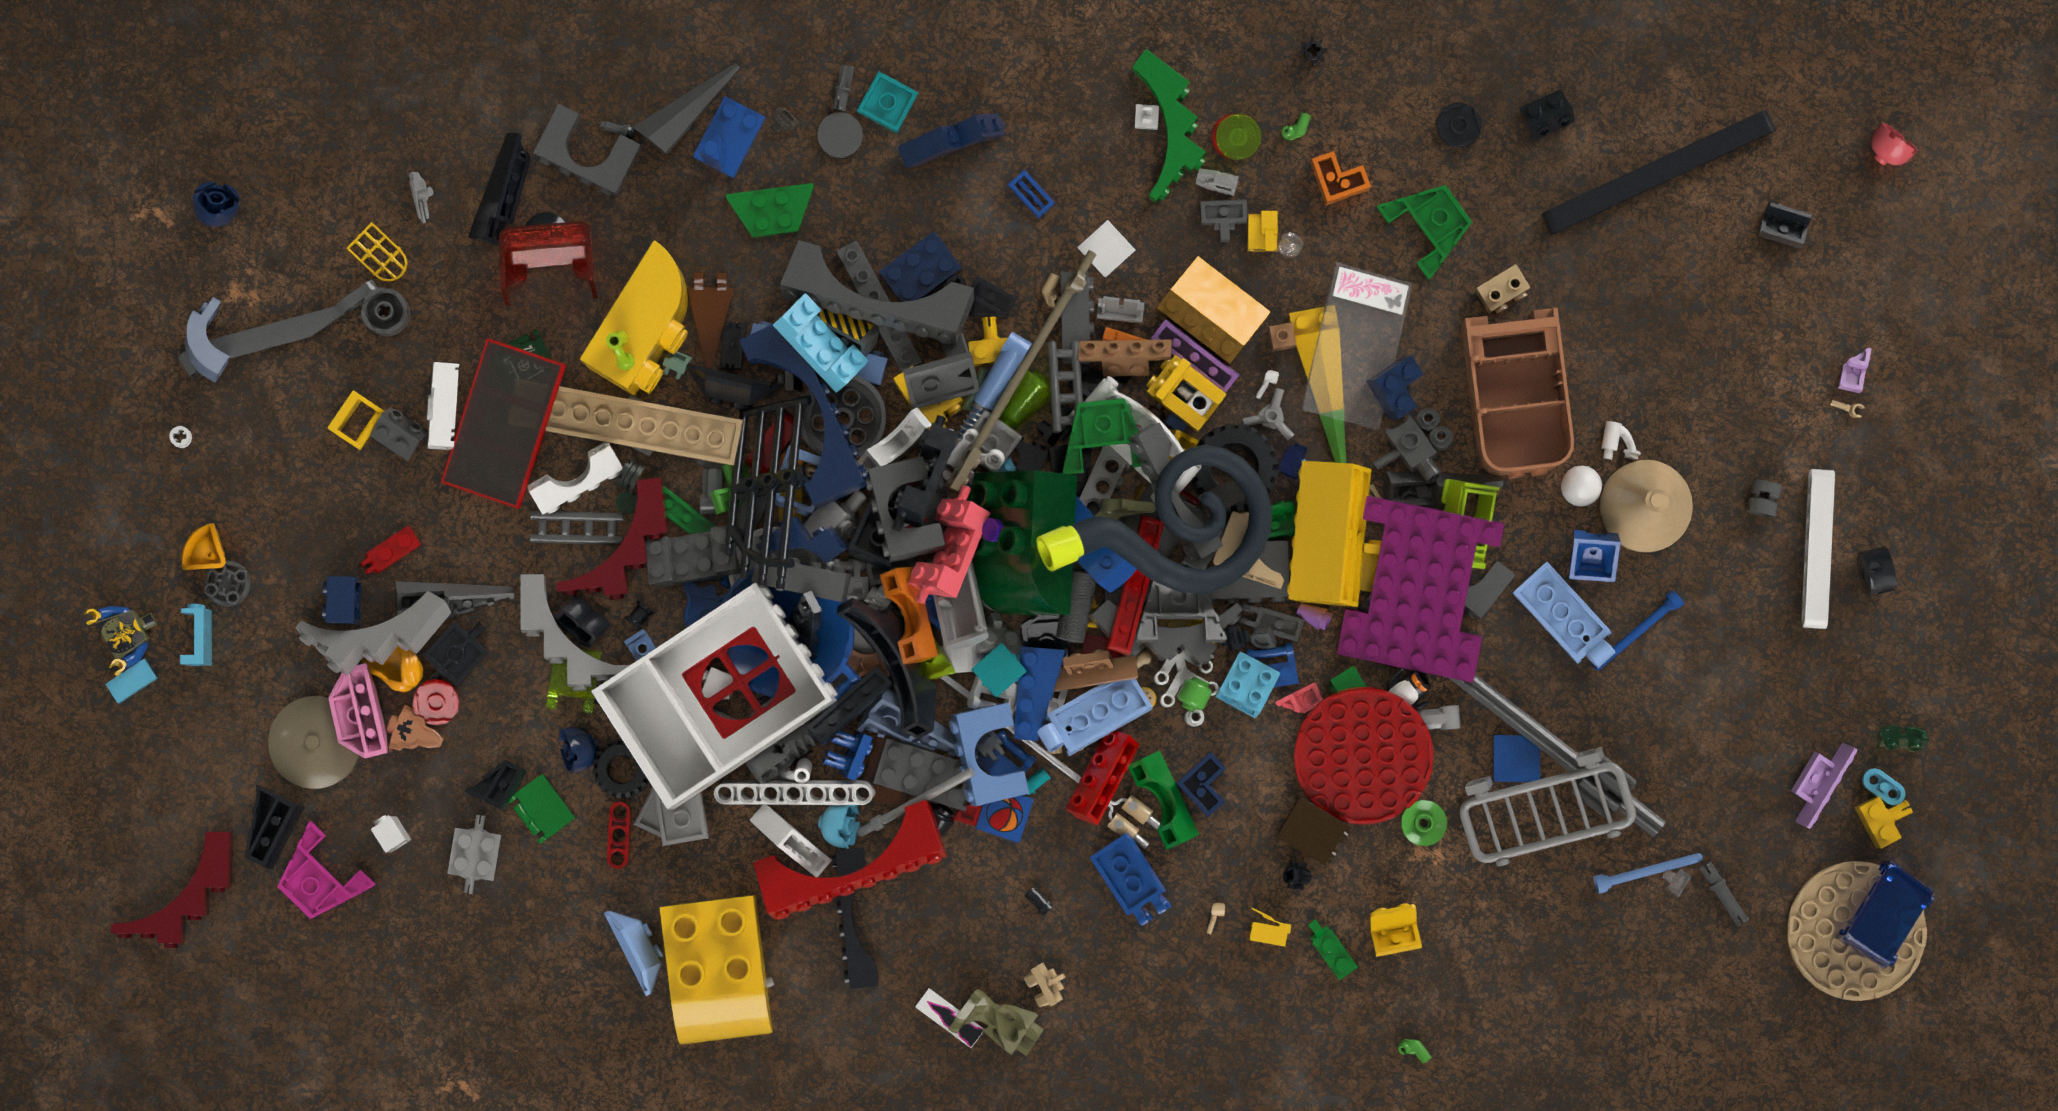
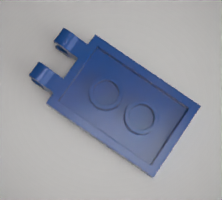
M1129 832L1090 857L1127 916L1133 913L1141 926L1153 919L1152 914L1144 908V905L1151 901L1158 914L1171 907L1169 901L1161 895L1166 889Z

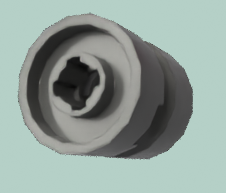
M1753 479L1750 491L1753 497L1748 499L1746 511L1759 516L1775 518L1778 509L1776 500L1780 499L1783 486L1765 480ZM1765 494L1770 496L1769 499L1760 498V495Z

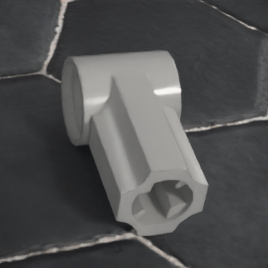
M1459 705L1417 710L1427 725L1428 730L1461 728Z

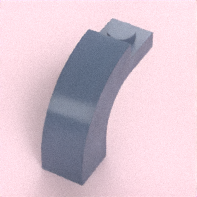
M213 297L209 304L206 302L203 304L199 313L194 310L192 311L185 332V349L190 362L196 370L216 383L228 365L230 356L216 349L209 342L206 335V329L218 313L221 301Z

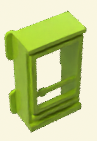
M1446 479L1441 502L1445 504L1444 511L1464 515L1467 493L1479 494L1474 517L1492 521L1497 495L1496 491H1499L1500 487ZM1477 543L1473 568L1485 569L1486 544Z

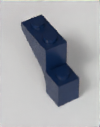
M797 516L792 518L789 549H808L818 555L824 564L848 549L832 526L826 529L824 526L820 527L812 533L814 536L812 538ZM782 521L777 524L779 528L772 533L770 551L780 549ZM762 535L759 537L761 541L755 545L759 551H761Z

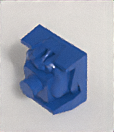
M1574 530L1569 579L1615 582L1621 545L1618 533L1607 532L1605 536L1604 534L1586 533V531Z

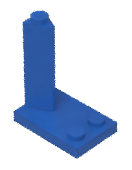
M724 96L693 158L734 179L766 117Z

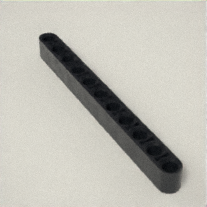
M1765 109L1562 203L1541 215L1551 235L1556 234L1775 132L1777 128L1768 109Z

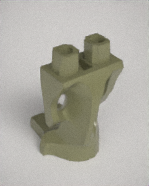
M1101 499L1100 510L1095 517L1102 516L1119 520V518L1133 514L1153 513L1156 507L1154 502Z
M979 989L973 992L948 1029L957 1034L963 1025L973 1021H981L987 1024L982 1031L1005 1051L1012 1055L1017 1049L1025 1056L1029 1054L1035 1045L1034 1042L1038 1040L1044 1031L1043 1028L1034 1023L1038 1017L1035 1012L1007 1004L1000 1006Z

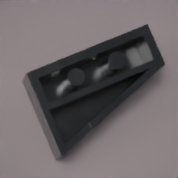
M256 785L255 792L257 794L255 806L252 809L253 818L251 828H249L245 858L264 868L273 869L305 807L265 786Z

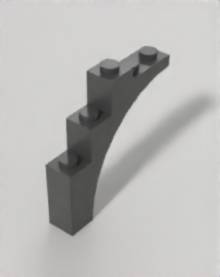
M1107 599L1090 613L1089 619L1109 639L1117 607ZM1238 603L1231 604L1218 615L1222 630L1228 624L1232 626L1241 618L1239 613L1243 609ZM1141 621L1138 622L1131 653L1129 655L1123 654L1125 657L1131 654L1136 656L1144 648L1142 643H1136L1135 640ZM1203 623L1181 628L1157 626L1158 641L1156 643H1144L1160 661L1166 659L1170 661L1179 653L1177 649L1179 647L1195 665L1207 664L1215 656L1213 652L1217 649L1212 642H1204Z

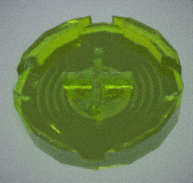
M1233 114L1226 117L1220 122L1216 130L1218 149L1224 156L1233 160H1243L1251 157L1261 143V130L1256 121L1245 114Z

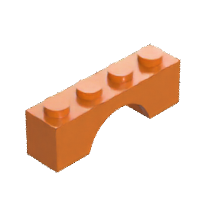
M914 567L895 568L880 575L885 597L894 601L904 616L905 632L898 641L903 664L924 662L938 656L925 604L916 601L920 589L908 583Z

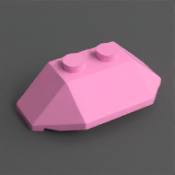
M367 663L356 665L348 676L341 673L328 700L338 743L366 759L388 753L387 732L377 689Z

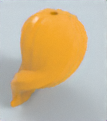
M399 646L383 665L375 660L370 662L365 657L361 659V664L367 663L372 675L381 678L395 691H410L418 685L423 676V667L416 653L411 650L405 651Z

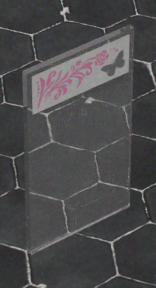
M1341 262L1335 263L1301 410L1379 430L1384 410L1366 381L1395 362L1413 283L1348 266Z

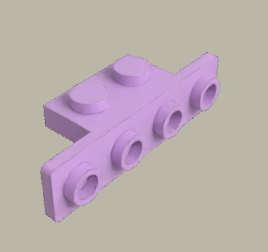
M1842 743L1831 761L1814 751L1791 792L1806 801L1795 820L1796 823L1809 829L1813 826L1823 807L1829 801L1835 787L1840 783L1847 767L1852 763L1857 749Z

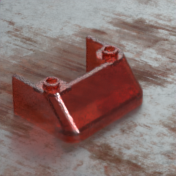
M583 221L508 227L501 231L499 234L500 283L506 307L510 306V286H517L526 281L528 276L527 268L573 264L575 276L580 279H589L593 299L598 298L596 262L592 232L589 224Z

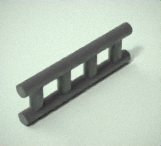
M1053 341L1047 343L1053 433H1062V426L1073 425L1075 417L1061 416L1060 403H1074V413L1076 412L1077 403H1083L1080 362H1078V341L1070 342V349H1057L1056 342ZM1057 358H1071L1072 371L1058 372ZM1059 381H1072L1073 394H1060Z
M531 511V520H538L537 534H530V543L620 545L623 541V536H616V522L624 521V513L555 511L550 514L548 512L542 514L541 511ZM547 520L561 521V534H547ZM570 521H584V535H570ZM593 521L607 522V535H593Z

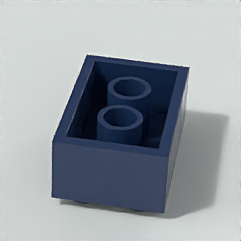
M933 231L881 269L879 275L899 302H908L929 296L944 285L951 276L959 274L962 271V267L936 232Z

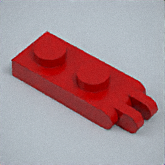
M408 525L365 554L366 559L359 564L362 568L369 563L371 564V567L364 571L366 575L374 571L379 574L422 546V544Z

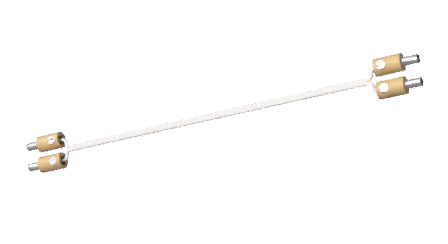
M950 676L941 678L967 699L969 698L970 692ZM1014 725L1005 727L1014 734ZM1022 740L1079 783L1081 777L1035 741ZM1132 794L1128 799L1121 798L1116 802L1111 800L1108 805L1110 807L1108 817L1111 821L1107 827L1120 837L1129 832L1134 842L1143 849H1146L1149 842L1138 835L1139 829L1119 813L1112 817V805L1125 802L1121 807L1124 811L1141 824L1148 822L1157 829L1161 822L1152 816L1153 810Z

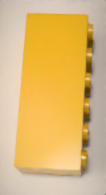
M1302 461L1298 473L1300 486L1296 494L1298 506L1297 513L1294 516L1296 527L1295 535L1292 538L1293 558L1289 565L1291 578L1287 586L1289 599L1310 604L1358 607L1366 520L1363 519L1366 498L1369 496L1371 469L1351 463Z

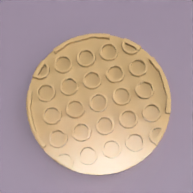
M1842 862L1819 871L1798 891L1788 914L1787 941L1797 968L1816 988L1840 999L1851 1001L1870 1000L1893 992L1903 985L1915 972L1926 946L1927 927L1924 910L1916 893L1904 879L1893 871L1869 862Z

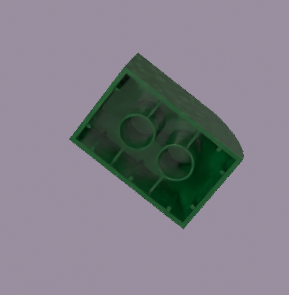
M1036 470L974 473L969 500L990 512L989 518L999 519L1003 523V528L999 532L997 542L986 541L983 535H981L972 558L980 598L994 611L1004 615H1070L1073 563L1055 571L1048 570L1039 555L1036 538L1059 527H1068L1075 524L1077 475Z

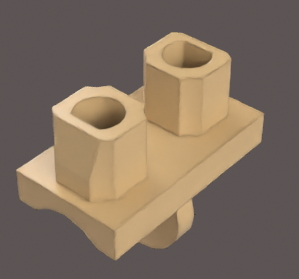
M1043 962L1032 968L1031 972L1024 977L1029 988L1039 984L1042 992L1034 996L1039 1007L1047 1005L1051 1007L1063 999L1059 991L1064 989L1060 980L1065 978L1064 973L1057 976L1053 968L1047 970Z

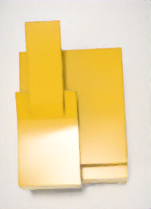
M1261 211V214H1248L1247 251L1276 252L1278 211Z
M1251 907L1252 910L1262 914L1263 918L1279 923V925L1275 926L1251 921L1248 940L1285 947L1287 934H1290L1291 924L1277 922L1271 916Z

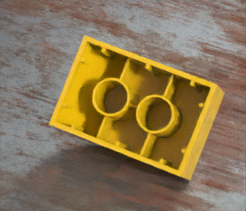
M655 240L580 358L590 370L635 397L640 389L648 394L654 390L664 372L660 365L657 364L658 360L665 350L675 355L688 334V331L684 329L685 326L682 325L688 308V291L685 279L668 251ZM618 330L624 331L628 336V341L622 348L624 353H629L634 358V366L629 370H622L618 367L613 349L609 348L606 344L607 336Z
M756 895L660 907L671 1005L680 1045L773 1033Z

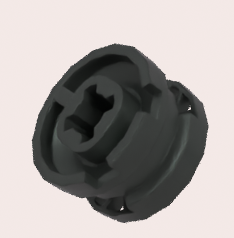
M629 458V463H625L615 486L628 488V493L633 494L637 488V480L643 478L647 466H640L636 463V460Z

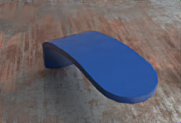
M1076 495L1075 523L1095 517ZM1106 547L1083 555L1077 560L1089 575L1110 593L1124 584L1136 571L1134 566Z

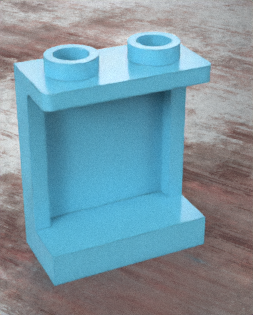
M187 604V608H181V613L194 615V655H180V664L187 666H212V610L205 609V605Z

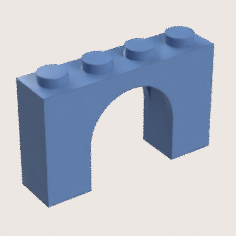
M1009 702L951 715L949 726L952 734H955L957 742L954 744V749L957 757H960L962 765L959 767V771L961 773L971 767L975 772V776L965 781L967 788L964 789L966 801L970 802V806H979L1029 794L1024 771L991 776L979 768L975 759V747L981 736L989 731L1014 725Z

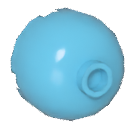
M830 805L824 811L823 815L819 818L818 826L825 841L832 846L849 849L848 845H854L858 836L857 829L860 827V822L855 823L856 814L860 815L857 805Z

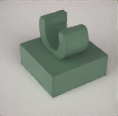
M678 351L675 355L668 352L662 364L665 366L664 374L667 375L670 369L677 371L675 379H679L687 370V364H690L692 357Z

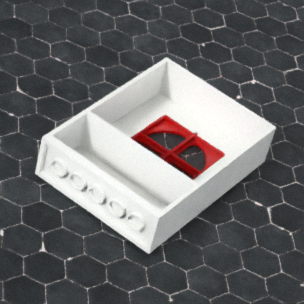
M758 583L752 584L591 691L667 809H676L837 701L835 698L838 695L830 683L824 682L822 678L825 675L818 664L811 662L809 658L812 656L811 652L805 644L803 645L796 639L799 637L798 632L793 625L785 622L784 618L787 616L780 605H774L771 600L774 596L767 586L759 588ZM738 645H753L765 650L768 654V659L742 675L733 664L727 651L729 648ZM718 657L729 671L733 682L710 698H706L702 693L703 676L710 662ZM775 666L779 671L778 690L771 703L767 707H762L750 690L748 683L764 671ZM740 690L754 710L752 717L731 720L717 715L713 710V706L734 691Z

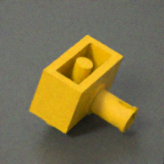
M988 317L981 318L984 339L968 342L974 367L993 365L1008 339L998 337L996 317H990V327L988 326Z
M1873 797L1854 807L1876 849H1882L1901 839L1902 837L1895 826V822L1913 813L1911 808H1906L1910 806L1906 800L1887 809L1880 797Z

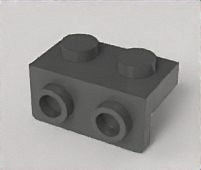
M389 407L380 415L370 436L408 461L412 458L420 441L428 432L420 424L403 416L399 410Z

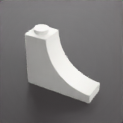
M763 804L750 819L777 847L815 877H818L832 861L768 805Z

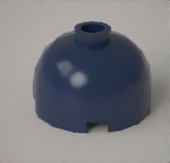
M216 182L203 183L196 188L193 196V212L200 222L211 227H221L227 225L235 218L239 209V195L234 188L225 183L224 186L216 185Z
M575 726L561 729L559 731V742L563 741L564 743L563 749H560L567 771H571L570 774L587 770L592 766L594 759H596V752L599 751L597 738H593L591 733L585 728Z

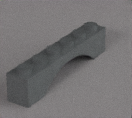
M1160 423L1150 424L1128 437L1131 442L1130 447L1133 453L1138 456L1142 471L1149 477L1154 493L1159 475L1169 463L1170 441ZM1174 487L1172 491V505L1179 518L1192 527L1208 525L1207 522L1202 521L1184 505ZM1218 536L1202 543L1186 541L1179 537L1184 545L1183 550L1191 560L1202 559L1223 546Z

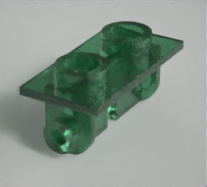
M1885 725V727H1880L1879 734L1882 738L1878 747H1885L1888 750L1899 748L1908 749L1911 752H1919L1921 750L1924 751L1929 742L1927 731H1923V728L1906 727L1905 735H1903L1902 726Z

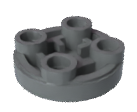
M226 560L224 567L208 569L204 578L205 594L214 603L225 607L235 606L243 602L251 589V578L244 566L235 561Z

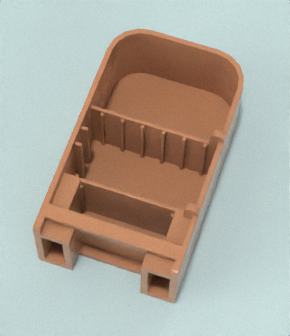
M1557 307L1534 310L1528 315L1529 320L1488 324V316L1465 318L1460 323L1476 454L1482 468L1493 475H1508V479L1521 478L1528 472H1531V476L1545 475V473H1548V470L1558 467L1570 458L1574 450V434Z

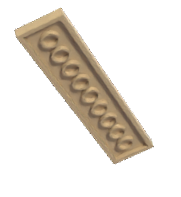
M517 379L514 395L544 405L550 384ZM560 386L545 431L734 466L743 420ZM512 404L508 424L536 429L541 414Z

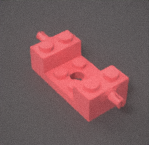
M962 485L958 497L954 499L942 498L941 503L937 507L934 520L947 527L943 534L945 549L934 555L933 563L916 562L915 567L912 569L908 583L920 589L916 601L921 604H925L928 594L957 598L981 538L983 523L990 516V512L972 501H966L971 490L968 486Z

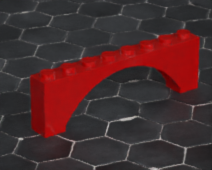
M923 800L904 807L906 813L902 825L888 848L871 864L852 874L833 878L807 876L785 867L775 855L753 862L767 913L773 919H784L789 916V913L809 910L814 904H825L831 902L836 896H847L854 893V890L858 888H870L880 880H892L902 872H914L920 868L919 866L928 863L931 865L940 862L941 858L947 857L932 805L927 800Z

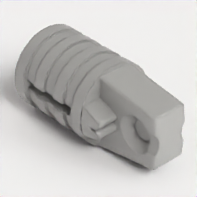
M1199 169L1196 184L1212 191L1234 196L1239 176L1215 170Z

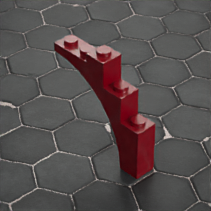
M663 478L637 480L635 515L629 531L618 549L604 563L591 572L572 580L556 583L557 592L563 591V596L576 595L577 590L586 589V593L600 592V587H603L604 596L610 595V600L623 599L624 594L629 593L626 566L630 565V570L644 568V563H647L646 535H649L650 539H659L664 537L663 533H669Z
M206 832L204 850L199 866L190 883L181 894L165 908L146 918L128 923L111 924V934H117V938H132V934H141V938H155V934H157V943H164V948H178V943H185V915L188 916L187 920H202V916L208 915L209 888H211V892H225V888H232L233 832Z

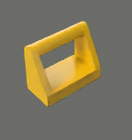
M353 390L327 429L361 450L370 437L380 415L385 411ZM362 401L376 412L357 440L354 441L342 433L341 430Z

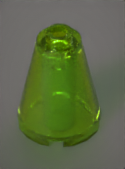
M1036 369L1033 373L1027 370L1000 415L1002 418L1000 421L1011 429L1012 427H1020L1051 400L1050 380Z

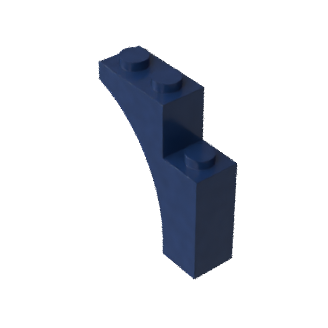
M998 113L974 115L955 125L936 128L898 146L905 168L918 167L948 153L1006 135L1003 120L999 117Z

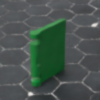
M543 773L515 793L509 803H512L517 798L520 800V803L513 809L533 836L541 830L545 835L537 840L539 844L546 841L575 819Z

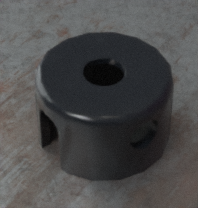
M1886 546L1862 551L1857 554V568L1860 581L1868 596L1895 591L1894 588H1897L1896 572L1890 552Z

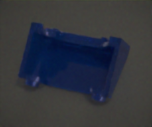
M1883 860L1878 868L1881 876L1874 878L1875 882L1853 918L1847 922L1851 926L1847 925L1844 930L1840 929L1835 937L1841 943L1884 969L1895 964L1898 959L1896 953L1924 908H1929L1935 899L1933 889L1891 860Z

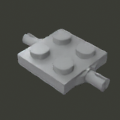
M476 815L474 828H455L447 874L458 875L465 879L463 893H467L468 885L470 884L469 894H473L475 880L494 881L501 835L483 830L486 817L483 815L481 816L480 824V815Z

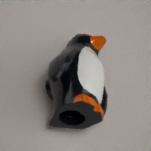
M1401 668L1390 678L1386 690L1403 698L1416 710L1425 707L1429 700L1422 703L1418 702L1431 688L1428 677L1422 672L1414 671L1399 679L1404 670Z

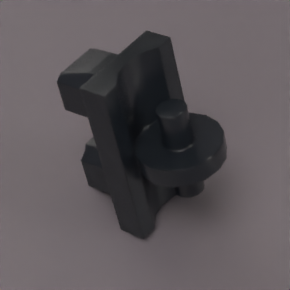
M1060 404L1061 416H1069L1073 411L1072 408L1067 404L1065 406ZM1043 420L1036 427V430L1042 435L1045 442L1053 447L1058 440L1064 442L1068 436L1070 437L1072 426L1063 425L1062 433H1053L1052 424L1050 425Z

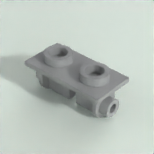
M1103 296V298L1098 299L1096 319L1142 323L1144 302L1124 299V304L1119 305V298Z

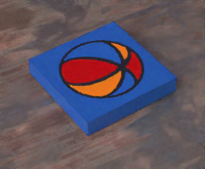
M1020 795L983 804L975 829L1020 843L1034 799Z

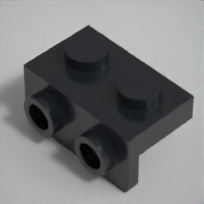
M1561 89L1520 107V113L1530 128L1533 140L1545 137L1549 133L1565 128L1575 122L1573 108Z
M1768 202L1762 214L1758 236L1802 249L1812 215L1779 203Z

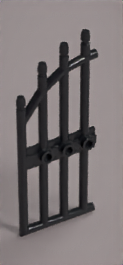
M810 395L740 410L739 419L743 420V426L733 466L724 551L725 555H732L735 542L742 552V567L740 568L742 579H747L749 576L751 560L759 564V577L757 581L759 588H765L768 567L777 568L776 590L783 591L787 568H794L795 566L794 560L788 559L795 490L801 489V485L804 483L803 467L798 466L804 406L812 403ZM795 408L788 469L779 470L785 410ZM776 412L770 471L760 474L767 413ZM757 416L751 476L742 478L748 417ZM786 492L779 559L769 558L776 493ZM767 495L761 553L759 554L752 550L757 498ZM748 499L743 538L736 528L739 501Z

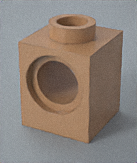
M1292 322L1269 326L1268 334L1272 352L1295 348L1296 341Z

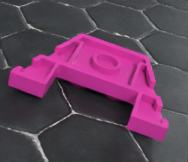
M312 821L307 824L297 849L277 886L310 919L376 885L362 870H359L345 886L331 875L310 854L327 836Z

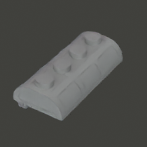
M971 560L957 598L933 595L944 647L950 650L967 648L981 643L989 637L977 578Z

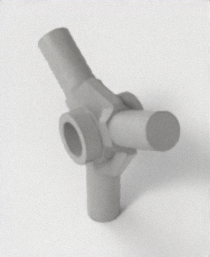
M1275 388L1271 404L1264 407L1259 412V415L1243 418V424L1246 427L1261 424L1267 428L1277 429L1287 440L1291 439L1295 434L1283 423L1284 416L1282 408L1279 407L1284 390Z

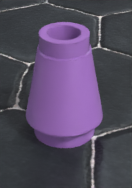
M1303 602L1296 615L1318 630H1326L1333 615L1328 612V609Z

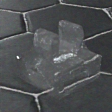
M1667 869L1662 876L1664 880L1670 883L1668 886L1669 891L1677 897L1680 896L1691 879L1689 874L1681 869L1677 874Z

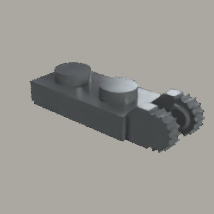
M1241 603L1243 611L1257 613L1255 622L1241 617L1236 623L1254 627L1253 629L1270 626L1275 636L1298 642L1304 619L1263 607L1257 608Z

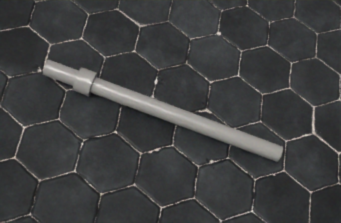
M970 767L888 813L875 816L871 819V822L857 829L859 836L863 837L874 830L879 831L883 829L887 823L906 813L904 807L923 800L929 801L975 776L974 770Z

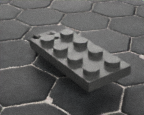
M886 738L872 783L919 796L959 774V767L962 765L961 761ZM965 781L962 782L961 788L955 786L930 801L966 811L964 789L967 787Z

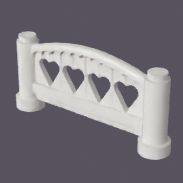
M1112 377L1104 378L1084 401L1092 402L1124 398L1136 425H1140L1143 429L1150 424H1161L1170 441L1169 456L1174 457L1184 451L1171 431L1152 412L1117 391L1118 383ZM1074 410L1069 414V416H1075ZM1130 444L1110 445L1132 465ZM1201 465L1193 466L1182 473L1174 486L1178 495L1202 468ZM1135 467V469L1146 480H1148L1151 483L1149 477L1144 474L1141 467ZM1153 493V494L1151 495V499L1153 500L1154 503H1155V493Z

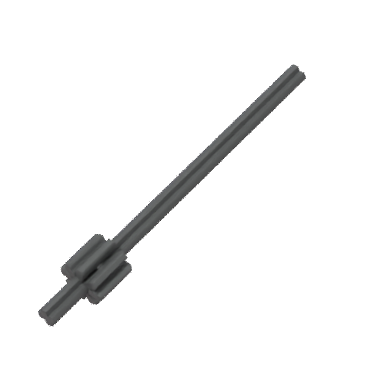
M1372 593L1359 608L1363 612H1369ZM1476 674L1473 683L1449 678L1567 771L1586 768L1585 765L1578 766L1576 760L1578 753ZM1605 755L1602 761L1599 762V764L1606 762L1614 763ZM1623 770L1631 792L1637 782ZM1609 771L1599 773L1598 776L1610 815L1612 816L1618 809L1626 816L1627 813L1616 776ZM1591 775L1578 779L1577 786L1582 801L1603 818L1607 819L1594 776ZM1631 795L1636 810L1634 823L1652 837H1655L1665 824V821Z

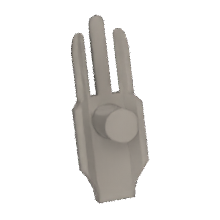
M411 172L409 177L412 197L417 216L424 224L426 223L425 218L429 219L427 200L428 197L433 195V189L431 187L426 188V183L421 178L419 172Z

